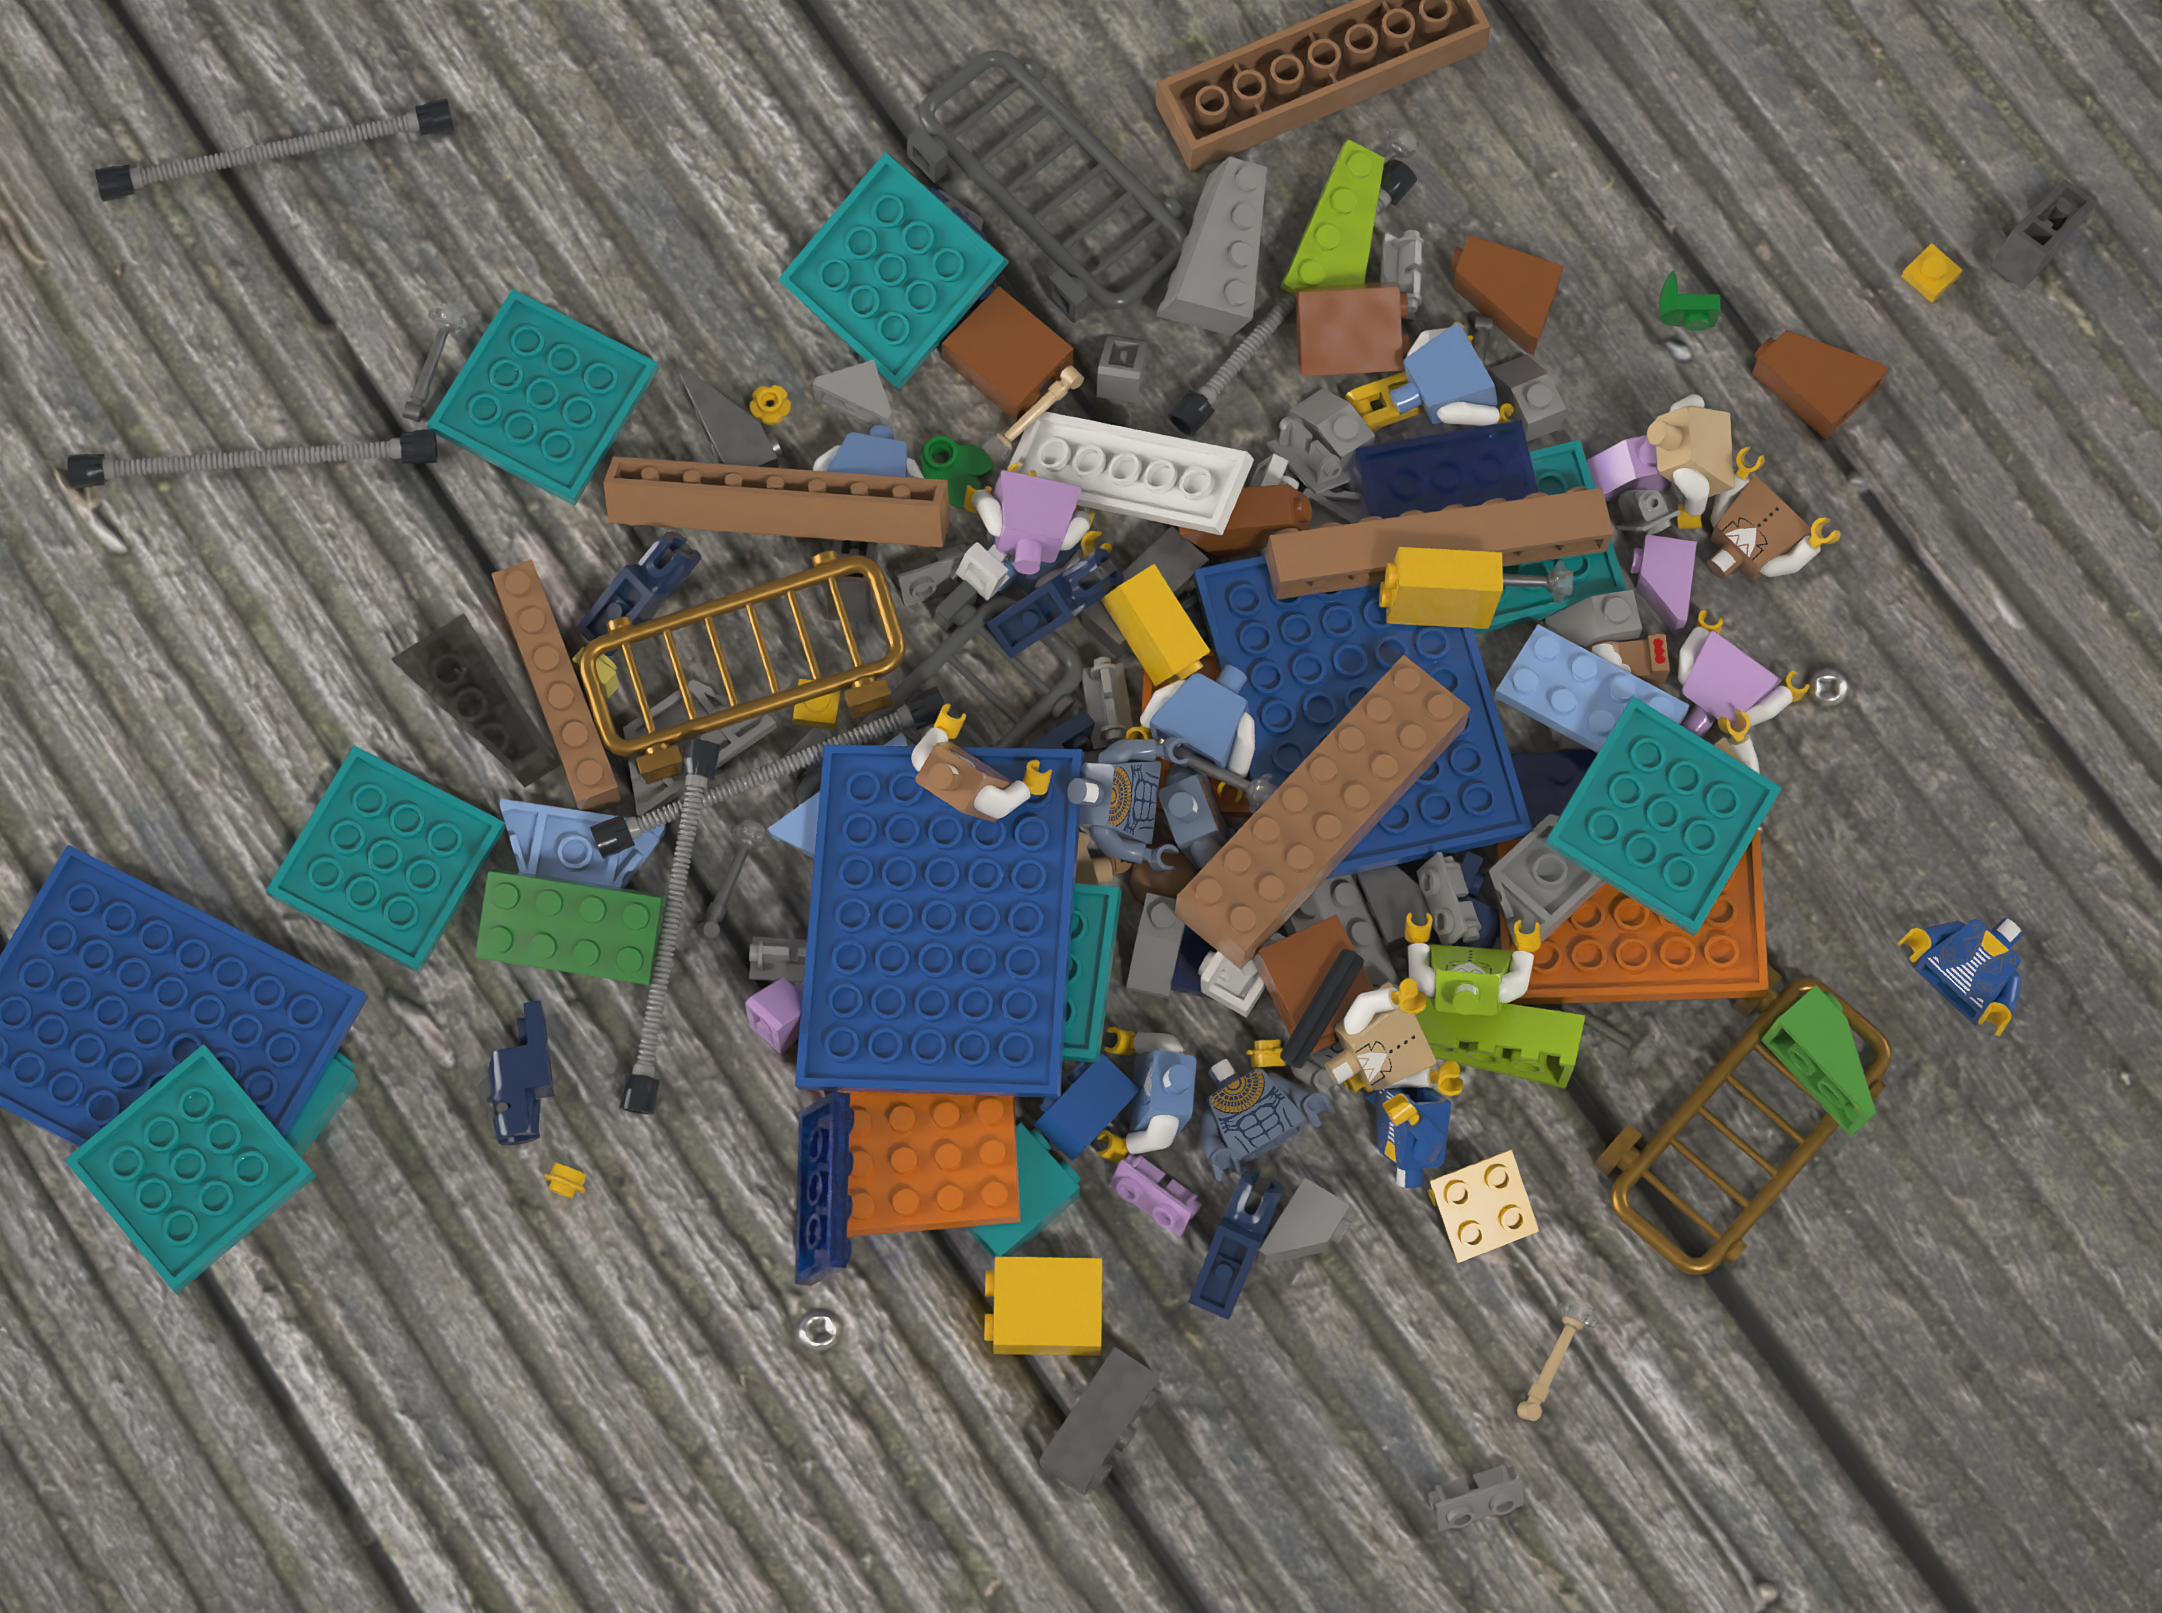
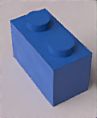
M1103 1053L1099 1057V1063H1092L1090 1065L1088 1062L1082 1061L1067 1077L1072 1085L1064 1094L1060 1092V1098L1047 1097L1039 1106L1045 1113L1034 1125L1071 1161L1097 1137L1140 1091Z

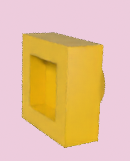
M1931 243L1904 269L1901 277L1933 303L1960 277L1962 269Z
M799 679L798 686L814 680ZM842 690L796 704L794 706L793 724L836 730Z

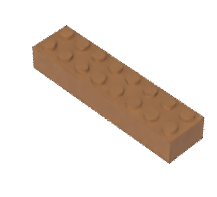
M1354 0L1157 81L1155 104L1190 172L1481 52L1487 49L1491 25L1477 0Z
M1403 655L1177 895L1174 915L1241 970L1465 729L1471 708Z

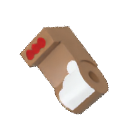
M1665 634L1648 635L1646 640L1599 642L1586 648L1587 651L1651 685L1665 684L1670 671Z

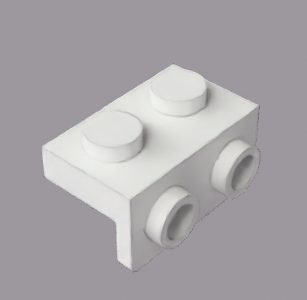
M1276 932L1262 948L1286 937ZM1210 951L1204 958L1198 974L1201 975V992L1244 1017L1248 1016L1266 988L1253 962V958L1240 970L1220 952L1214 953Z

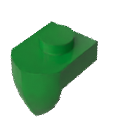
M1675 271L1670 272L1660 293V320L1665 325L1685 327L1691 331H1701L1709 327H1715L1720 313V295L1678 294Z

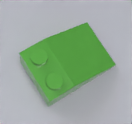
M1816 985L1776 1020L1761 1041L1852 1138L1871 1119L1876 1110L1848 1020L1842 1013L1843 1008L1834 995L1828 991L1822 992Z

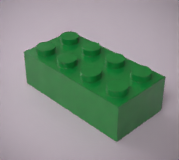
M498 868L489 870L475 958L649 985L653 983L651 980L654 978L652 974L655 972L653 970L654 967H656L654 963L657 961L655 959L656 956H658L656 952L659 950L657 948L658 945H660L658 941L661 939L659 937L660 934H662L660 930L663 928L661 925L664 923L662 919L665 917L663 914L666 912L664 908L667 906L665 904L667 895Z

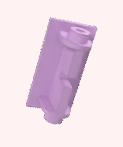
M1129 1154L1125 1161H1120L1109 1187L1115 1190L1122 1199L1133 1203L1151 1216L1158 1225L1169 1229L1178 1237H1181L1190 1218L1193 1219L1203 1206L1197 1201L1198 1196L1174 1179L1163 1189L1158 1184L1164 1178L1165 1173L1144 1159L1142 1155L1136 1157Z

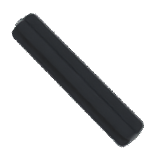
M1343 949L1280 1053V1058L1289 1066L1301 1069L1305 1065L1364 965V959L1354 951Z

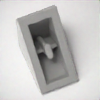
M1107 335L1098 367L1097 397L1138 403L1148 342Z
M874 360L816 377L813 383L815 401L868 426L884 425L893 429L892 410Z

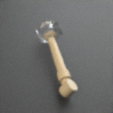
M1073 366L1066 367L1060 375L1061 380L1054 382L1048 388L1049 391L1005 434L988 432L982 436L986 441L981 445V448L997 465L1002 460L1006 463L1012 460L1011 442L1057 400L1060 401L1070 388L1076 389L1083 383L1084 377Z
M1570 1298L1568 1304L1557 1303V1311L1560 1313L1562 1321L1566 1326L1544 1365L1537 1382L1532 1384L1528 1393V1400L1518 1405L1517 1413L1520 1418L1536 1421L1541 1417L1542 1409L1540 1404L1544 1403L1549 1393L1548 1388L1575 1331L1595 1328L1598 1325V1321L1592 1317L1594 1308L1575 1298Z

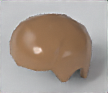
M1159 840L1146 846V848L1150 849L1166 844L1175 846L1179 853L1169 854L1162 851L1160 856L1161 862L1164 865L1173 866L1175 869L1166 872H1156L1150 867L1148 861L1142 860L1141 864L1133 862L1128 883L1135 898L1143 904L1145 903L1147 893L1177 899V895L1198 874V869L1187 859L1175 841Z

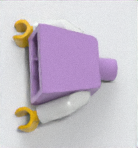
M1006 470L1001 471L993 495H991L992 487L985 486L984 490H976L971 485H967L963 506L967 511L979 513L988 532L995 536L996 549L1002 553L1016 555L1014 568L1019 573L1028 575L1035 574L1040 570L1041 561L1055 562L1060 550H1071L1089 532L1095 516V512L1090 511L1087 514L1076 509V503L1081 491L1080 486Z
M1702 610L1699 613L1695 628L1679 652L1678 680L1683 686L1681 693L1696 703L1681 725L1701 738L1704 737L1716 719L1719 720L1721 716L1728 718L1731 728H1733L1737 724V716L1734 714V709L1743 711L1749 716L1751 727L1772 719L1791 702L1799 701L1810 688L1809 684H1806L1803 689H1797L1792 686L1791 680L1797 675L1798 672L1796 671L1789 672L1782 681L1774 673L1719 635L1724 620L1720 617L1716 625H1707L1704 622L1707 610Z

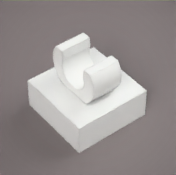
M1272 454L1258 463L1249 487L1289 484L1297 490L1299 482L1283 475L1288 460Z
M976 542L965 553L956 574L963 580H966L988 601L999 590L1009 571L1004 566L1003 561L1010 554L999 552L995 544L987 551Z

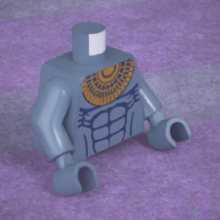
M1168 737L1162 744H1156L1155 739H1122L1102 751L1097 761L1083 763L1081 778H1075L1070 782L1067 796L1071 803L1080 805L1079 826L1089 830L1090 837L1105 855L1141 864L1142 860L1148 861L1150 867L1156 872H1166L1175 869L1173 866L1164 865L1160 859L1162 851L1169 854L1179 853L1175 846L1166 844L1153 849L1146 848L1145 846L1146 844H1152L1161 770V762L1155 761L1156 757H1163L1166 761L1177 764L1188 762L1190 758H1175L1173 755V747L1177 743H1190L1187 739Z
M1174 764L1167 770L1165 775L1166 787L1158 790V796L1179 849L1196 869H1203L1231 837L1210 781L1207 778L1208 775L1189 766L1184 767Z
M1227 1058L1215 1064L1207 1072L1218 1091L1207 1098L1206 1110L1200 1117V1147L1213 1166L1215 1179L1222 1181L1221 1171L1223 1169L1230 1168L1232 1172L1236 1171L1238 1175L1241 1173L1240 1168L1303 1132L1306 1124V1118L1303 1114L1307 1115L1312 1126L1317 1128L1321 1126L1317 1116L1319 1112L1328 1111L1333 1115L1335 1111L1325 1094H1313L1301 1085L1276 1073L1266 1074L1261 1068H1256L1241 1077L1230 1059Z

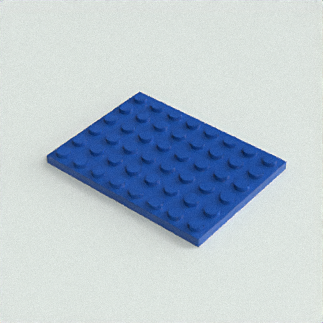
M1265 555L1193 570L1192 577L1219 675L1225 665H1231L1247 676V680L1238 695L1248 701L1249 715L1255 721V750L1248 772V779L1251 782V787L1255 783H1260L1259 788L1262 785L1258 796L1256 797V794L1254 796L1257 810L1403 655L1471 708L1465 729L1326 879L1430 858L1437 852H1442V855L1524 838L1533 831L1472 627L1387 624L1386 608L1379 606L1380 584L1275 600Z
M824 745L795 1086L799 1090L1060 1098L1080 825V805L1071 803L1067 796V789L1073 779L1081 778V768L1085 755L1082 749L960 747L1012 782L1017 780L1023 782L1027 763L1032 760L1040 761L1039 773L1052 770L1048 790L1045 794H1030L1028 800L1005 817L998 818L996 823L962 813L917 784L915 778L919 772L915 769L911 760L916 746Z
M67 845L0 955V1108L79 1148L204 1044L286 1139L359 1015L368 996L365 992Z

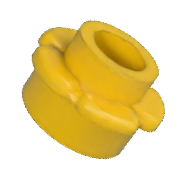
M763 385L753 392V401L749 403L751 414L760 422L774 425L781 422L789 414L791 401L787 399L788 394L782 387L778 385L771 387ZM767 401H773L774 405L769 407L766 403Z
M1280 1039L1254 1041V1050L1246 1051V1054H1250L1251 1067L1286 1066V1063L1280 1058V1053L1283 1050Z
M554 1163L550 1174H544V1178L551 1181L548 1190L558 1195L573 1199L575 1192H585L583 1184L587 1175L580 1171Z

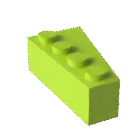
M1426 997L1424 1010L1415 1014L1435 1059L1455 1061L1457 1064L1566 1089L1575 1067L1586 1016L1509 1003L1503 1005L1498 1015H1462L1434 1010L1430 997Z

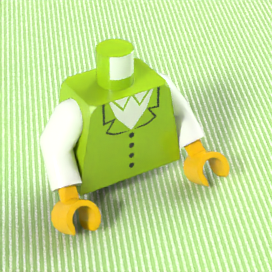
M1411 912L1408 913L1404 936L1408 942L1412 943L1408 946L1409 978L1414 979L1418 983L1419 992H1424L1426 997H1430L1434 1010L1462 1015L1494 1016L1498 1015L1505 1003H1509L1525 994L1528 989L1534 956L1531 953L1538 950L1541 946V933L1538 922H1536L1535 931L1531 934L1522 933V920H1518L1515 923L1514 939L1518 951L1513 952V950L1434 944L1429 946L1425 943L1430 938L1432 916L1426 913L1424 926H1416L1411 921Z

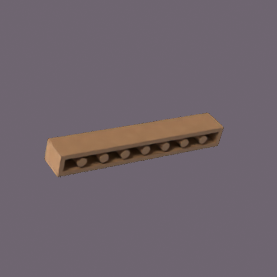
M613 456L603 482L608 522L631 526L646 525L672 529L687 528L710 530L713 532L728 531L751 533L754 535L769 534L793 536L796 538L810 537L834 539L837 541L851 540L876 542L879 544L892 543L918 545L920 547H943L950 523L947 480Z
M1575 487L1562 494L1547 496L1546 493L1538 492L1520 500L1506 501L1502 498H1496L1478 506L1465 507L1461 504H1454L1443 508L1441 511L1423 513L1420 510H1412L1401 514L1399 517L1382 519L1379 516H1370L1361 519L1358 523L1340 525L1338 522H1328L1318 526L1316 529L1299 531L1296 528H1286L1269 536L1265 557L1274 597L1277 600L1381 584V582H1385L1387 563H1394L1399 547L1502 552V567L1606 552L1614 533L1603 489L1589 490L1587 487Z

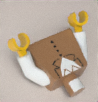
M1751 446L1741 449L1736 456L1738 468L1733 469L1735 488L1717 494L1712 509L1710 521L1714 531L1711 541L1719 551L1707 561L1710 570L1721 579H1725L1737 567L1752 580L1757 579L1761 575L1776 577L1796 573L1821 551V544H1833L1839 540L1841 535L1839 530H1835L1829 537L1824 538L1821 530L1825 524L1830 522V518H1819L1810 527L1756 475L1750 480L1748 477L1749 473L1759 470L1765 462L1764 455H1761L1754 467H1750L1745 463L1744 456Z
M950 704L943 705L934 727L926 733L912 753L911 760L913 766L919 772L915 778L917 784L962 813L996 823L998 818L1005 817L1028 800L1030 794H1045L1048 790L1052 774L1051 769L1045 773H1039L1040 761L1032 760L1027 763L1023 782L1019 780L1012 782L954 743L949 742L948 739H954L958 736L966 719L965 713L958 719L950 717L948 715L951 707Z

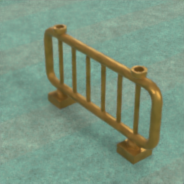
M826 551L812 558L814 568L640 624L633 625L631 617H620L611 620L606 624L608 634L590 641L583 649L579 660L582 682L599 737L604 747L613 754L623 757L637 756L645 753L644 756L638 757L636 760L640 773L648 785L680 774L683 754L678 745L672 747L670 745L849 687H852V689L844 691L853 718L894 706L886 679L877 680V678L886 676L898 668L903 661L906 644L888 584L880 566L866 557L851 556L838 559L836 551ZM852 573H861L866 576L889 645V650L885 657L864 665L836 578ZM828 581L855 668L822 678L795 592ZM787 595L814 681L780 691L754 605ZM746 608L772 694L739 705L712 618ZM704 621L731 707L698 718L671 631ZM663 634L690 721L656 731L630 644ZM621 647L648 734L630 740L620 738L615 731L596 668L597 659L602 654Z
M1768 965V997L1739 998L1733 1005L1745 1018L1755 1007L1762 1013L1641 1151L1634 1147L1642 1134L1632 1125L1628 1124L1594 1163L1606 1176L1616 1166L1623 1171L1617 1177L1611 1189L1610 1200L1615 1214L1663 1258L1685 1274L1698 1276L1710 1273L1723 1260L1732 1265L1748 1246L1742 1238L1840 1126L1827 1112L1805 1138L1732 1075L1754 1049L1822 1107L1783 1063L1759 1043L1776 1020L1799 997L1808 993L1816 985L1822 992L1828 991L1836 997L1843 1008L1842 1013L1847 1018L1849 1027L1868 1042L1874 1050V1059L1863 1071L1872 1101L1887 1086L1880 1079L1891 1064L1892 1050L1888 1039L1875 1025L1828 985L1818 979L1805 977L1793 980L1779 993L1773 987L1782 976ZM1725 1081L1800 1144L1779 1169H1776L1704 1107ZM1697 1113L1702 1115L1772 1176L1751 1202L1676 1138ZM1669 1145L1673 1146L1744 1208L1723 1234L1648 1170ZM1641 1177L1646 1179L1716 1240L1706 1254L1699 1258L1690 1257L1630 1205L1628 1193Z

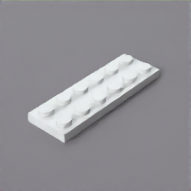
M1045 411L1024 430L1009 467L1014 463L1022 462L1017 473L1027 475L1029 471L1035 470L1038 478L1080 486L1081 491L1076 503L1079 506L1223 535L1254 459L1246 451Z

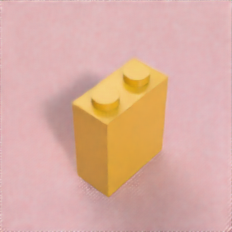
M1399 547L1394 563H1387L1385 582H1381L1379 590V606L1386 608L1387 624L1489 629L1503 593L1502 552Z
M1155 564L1119 585L1100 599L1155 686L1165 680H1168L1170 684L1180 679L1183 680L1203 667L1199 659L1208 654L1210 650Z
M995 1257V1270H986L985 1297H994V1314H985L984 1341H993V1354L1101 1355L1102 1258Z

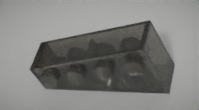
M464 613L391 659L416 687L524 788L561 765L478 631Z

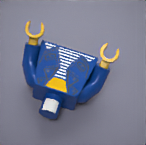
M2003 918L1992 930L1977 919H1974L1967 925L1960 921L1930 926L1923 930L1912 928L1898 942V945L1906 944L1913 949L1914 953L1909 957L1912 962H1916L1921 957L1914 970L1975 1026L1978 1023L1982 1025L1984 1021H1989L1997 1027L1995 1035L2000 1036L2017 1007L2021 977L2015 969L2020 964L2021 959L2010 949L2023 936L2020 928L2008 918Z
M1357 1074L1345 1080V1087L1353 1094L1364 1087V1096L1377 1108L1378 1149L1382 1155L1397 1166L1396 1184L1404 1188L1421 1187L1423 1185V1168L1440 1167L1444 1163L1451 1102L1433 1088L1371 1090Z

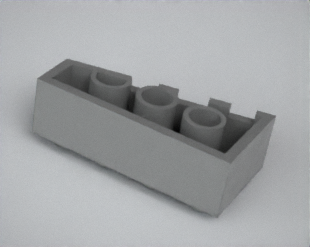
M1229 156L1208 175L1192 218L1194 220L1188 236L1184 239L1180 250L1182 252L1176 269L1171 274L1167 285L1169 287L1164 301L1160 303L1156 316L1233 336L1253 319L1267 173L1266 166Z

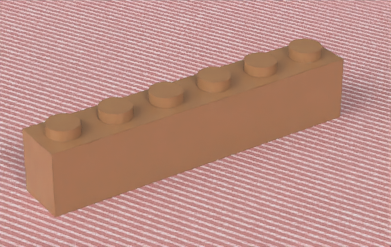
M532 559L491 573L497 595L578 810L597 813L622 804L617 782Z

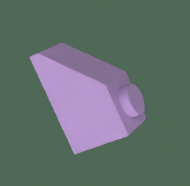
M1647 435L1625 439L1586 460L1595 489H1603L1606 502L1618 500L1620 494L1628 489L1662 491L1671 489L1673 483L1660 475L1657 468L1656 446L1649 443Z
M1646 534L1642 548H1634L1630 573L1638 574L1636 590L1672 634L1682 635L1688 617L1697 542Z
M781 978L745 1002L749 1027L780 1055L799 1037L803 995L802 984L797 982L792 986L785 978Z

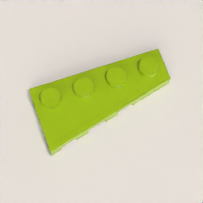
M1349 139L1343 144L1280 285L1281 289L1295 295V288L1364 284L1384 157Z

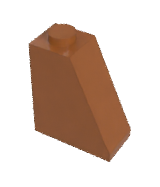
M1468 235L1464 249L1456 247L1450 262L1449 271L1455 272L1452 288L1485 317L1493 318L1492 323L1526 353L1535 354L1560 284L1564 266Z
M1786 330L1777 340L1770 337L1758 348L1754 355L1757 361L1752 374L1826 440L1883 385L1889 369L1877 361Z
M1289 484L1242 488L1223 535L1179 527V533L1214 557L1223 559L1266 548L1269 536L1282 529L1296 528L1299 531L1309 530L1312 508L1308 498Z

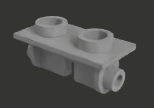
M1416 230L1405 231L1402 238L1384 233L1382 236L1381 283L1396 282L1400 286V292L1407 293L1408 317L1403 319L1413 322L1415 321V312H1417L1418 306L1422 304V297L1420 296L1421 273L1417 272V267L1421 266L1424 240L1420 237V232Z
M1288 416L1280 422V438L1267 442V446L1276 455L1288 460L1287 467L1315 495L1350 482V478L1340 466V459L1336 455H1332L1318 440L1313 441V435L1304 427V423L1299 418Z
M1628 489L1623 491L1618 499V505L1625 522L1616 525L1617 530H1630L1634 534L1646 531L1647 535H1652L1670 527L1669 519L1681 514L1680 509H1668L1663 496L1656 490L1639 491Z
M964 542L955 547L935 553L937 562L932 564L927 556L905 564H899V569L892 572L897 586H900L904 606L907 607L954 591L964 581L956 574V571L965 553L973 546V543L965 546Z
M1109 657L1097 658L1094 660V667L1083 668L1082 675L1087 713L1095 722L1091 736L1093 750L1106 749L1118 740L1126 739L1127 731L1133 727L1123 663L1112 664Z
M1437 852L1416 871L1420 889L1425 896L1433 919V928L1438 934L1441 945L1451 946L1461 937L1464 943L1473 942L1480 938L1478 931L1482 927L1478 921L1472 901L1458 902L1457 897H1465L1469 893L1461 871V865L1455 862L1453 857L1443 858L1442 852Z
M753 936L749 952V961H751L749 979L778 981L781 978H785L788 982L804 983L807 940Z
M1500 1465L1499 1467L1473 1474L1474 1482L1477 1486V1489L1474 1490L1469 1489L1465 1477L1441 1485H1435V1491L1428 1492V1499L1432 1509H1436L1439 1532L1449 1528H1463L1475 1520L1494 1514L1504 1515L1517 1507L1523 1506V1480L1521 1477L1518 1478L1514 1466L1506 1468L1504 1465Z

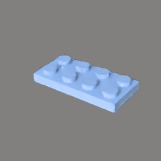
M1539 624L1495 693L1496 699L1596 753L1599 752L1633 696L1678 724L1682 722L1689 708L1687 703Z

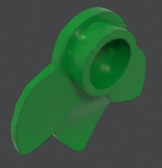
M933 437L927 440L920 450V463L922 466L920 471L924 479L947 480L949 504L958 509L966 510L963 506L967 485H971L972 488L979 490L977 477L983 476L994 469L992 460L983 449L975 445L959 446L949 437ZM943 453L949 459L945 463L940 464L935 462L933 457L936 454Z

